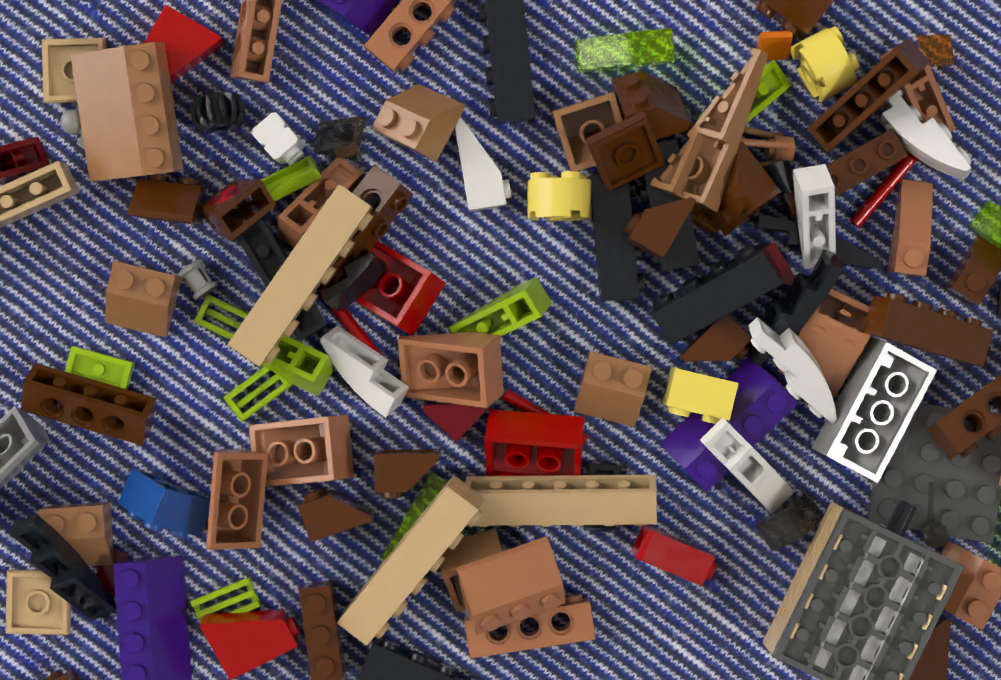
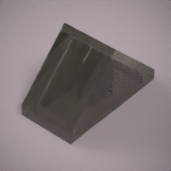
M356 116L319 122L313 152L362 162L367 137L366 118Z
M806 490L778 508L773 514H769L754 524L770 550L774 551L803 538L824 516Z

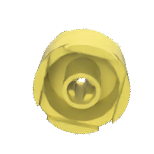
M836 26L830 29L825 28L791 46L793 60L798 57L800 60V67L797 68L801 80L814 98L819 96L818 102L820 103L854 86L858 80L855 71L860 69L859 62L852 52L847 53L842 44L844 43L843 36Z
M577 171L561 172V178H557V176L549 175L546 172L530 173V180L527 181L528 220L539 221V217H547L548 221L591 219V180L588 179V175Z

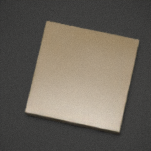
M42 39L43 102L46 104L77 103L70 55L107 49V39Z
M7 570L6 634H71V604L50 589L51 578L41 570Z

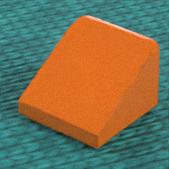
M772 31L761 32L756 38L757 49L768 54L766 61L788 59L793 37L792 32Z

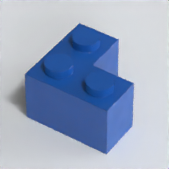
M132 468L118 504L129 510L128 516L139 521H145L144 526L148 529L162 532L163 528L178 537L187 538L188 534L201 537L209 518L210 499L198 491L172 485L158 475Z

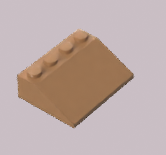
M150 42L70 55L89 181L128 178L183 170L165 43Z

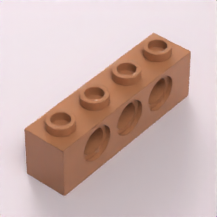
M242 0L229 78L259 84L269 83L282 0Z
M402 0L364 45L365 49L394 74L399 69L404 72L415 59L412 53L419 45L425 47L434 37L435 32L433 28L441 20L445 23L454 13L456 8L453 5L457 0ZM418 7H428L432 11L430 18L425 21L417 20L414 17V12ZM405 30L411 34L409 43L402 46L397 45L394 42L395 34L398 31Z
M582 594L566 595V604L560 605L553 610H546L529 616L538 621L539 624L536 630L526 632L520 626L521 621H515L506 625L507 632L500 637H496L490 632L476 635L469 617L465 616L464 622L470 659L595 640L589 597L583 598ZM563 612L569 616L570 619L566 626L557 627L552 623V617L556 613Z

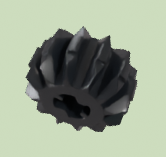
M217 92L198 97L191 102V119L198 132H205L207 134L236 129L245 123L244 105L239 94Z

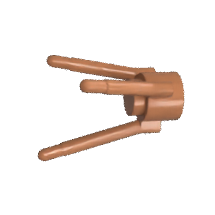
M745 127L743 133L767 139L741 138V141L746 146L765 148L766 158H771V160L760 162L761 166L786 160L792 162L795 153L794 137L783 136V133H772Z

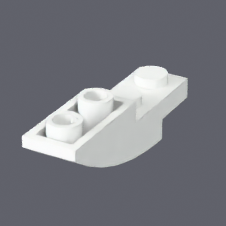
M902 89L883 105L886 111L882 113L880 123L887 131L893 128L904 149L920 161L947 175L962 180L969 176L971 160L962 148L957 149L952 143V135L949 129L943 123L938 124L933 117L922 124L921 121L923 119L917 108L913 105L908 106L902 98L904 96Z
M757 317L748 325L752 335L750 341L753 346L762 354L767 351L774 357V363L784 372L788 383L786 389L797 400L803 398L814 415L818 418L824 416L833 424L837 420L835 404L824 374L812 352L790 328L779 336Z
M723 417L700 439L711 453L771 514L794 493L782 477Z

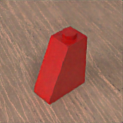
M165 5L144 43H165L170 81L173 83L224 45L225 40L220 35Z
M650 524L641 527L631 549L636 559L700 586L703 585L705 579L711 580L717 564L714 563L716 557L712 553Z
M284 609L206 614L202 616L200 624L202 632L229 680L298 647V634L301 633L296 619L293 616L289 618Z

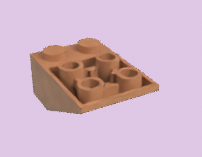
M831 289L818 309L796 335L805 343L817 360L832 397L835 398L871 336L863 333L870 306ZM778 368L777 371L784 374V372Z

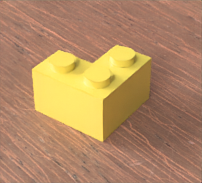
M670 367L662 404L669 406L668 412L689 417L690 412L703 414L702 421L716 424L722 417L730 421L739 383Z

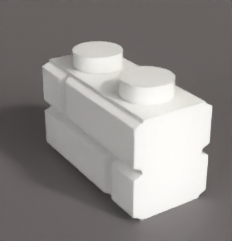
M276 112L269 114L252 129L251 134L278 163H288L291 166L304 155L302 149L305 144Z

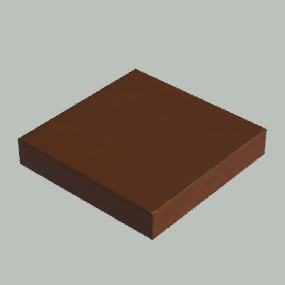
M644 111L585 139L607 192L665 165L651 124Z

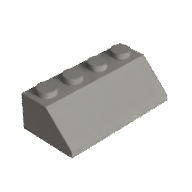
M870 337L835 402L837 420L832 424L826 419L811 449L878 483L937 370L885 341Z
M16 406L0 419V489L17 475L37 453L41 452L50 441L42 425Z

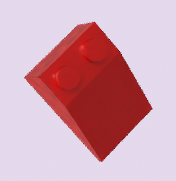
M377 241L370 252L385 261L387 268L376 283L355 302L407 334L414 336L446 283L431 271Z

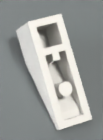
M460 117L455 126L469 212L506 206V199L512 198L509 179L502 180L500 170Z
M826 164L793 169L794 198L804 269L813 268L816 265L823 249L836 254L835 186Z

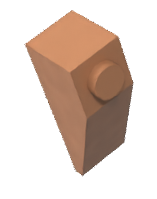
M893 49L880 56V60H882L886 55H888ZM927 65L902 88L904 93L902 98L908 106L913 105L917 108L923 119L921 121L922 124L933 117L938 124L943 123L951 132L956 129L931 67Z
M338 156L320 174L322 178L311 183L277 217L278 237L295 248L338 184L353 192L363 177L362 171Z
M900 180L887 273L913 277L926 276L931 247L932 183Z

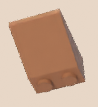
M461 332L401 336L398 338L401 381L409 386L405 398L488 408L504 394L500 335Z
M348 415L249 425L251 451L268 453L265 487L355 478Z

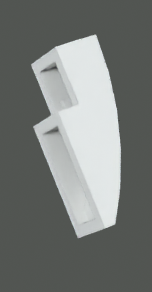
M336 326L322 336L320 342L327 355L330 356L331 362L350 387L368 405L385 418L401 405L409 386L384 370L388 359L339 326Z

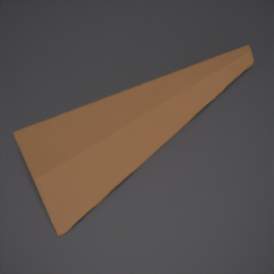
M755 48L750 51L752 57L740 72L735 71L730 77L732 81L730 86L722 96L717 95L688 132L687 136L689 139L678 154L672 153L667 160L670 163L659 178H653L650 184L652 187L679 199L692 197L696 199L694 205L718 213L768 54Z

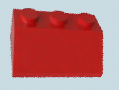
M490 409L485 434L486 476L581 475L585 417Z

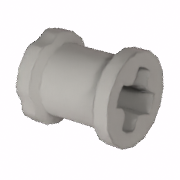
M202 259L194 261L178 273L180 278H184L194 292L193 298L195 301L206 296L219 286L217 281H212L204 269Z

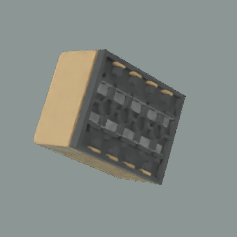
M901 499L887 527L831 501L762 643L774 658L820 680H909L964 566L904 537L917 507Z

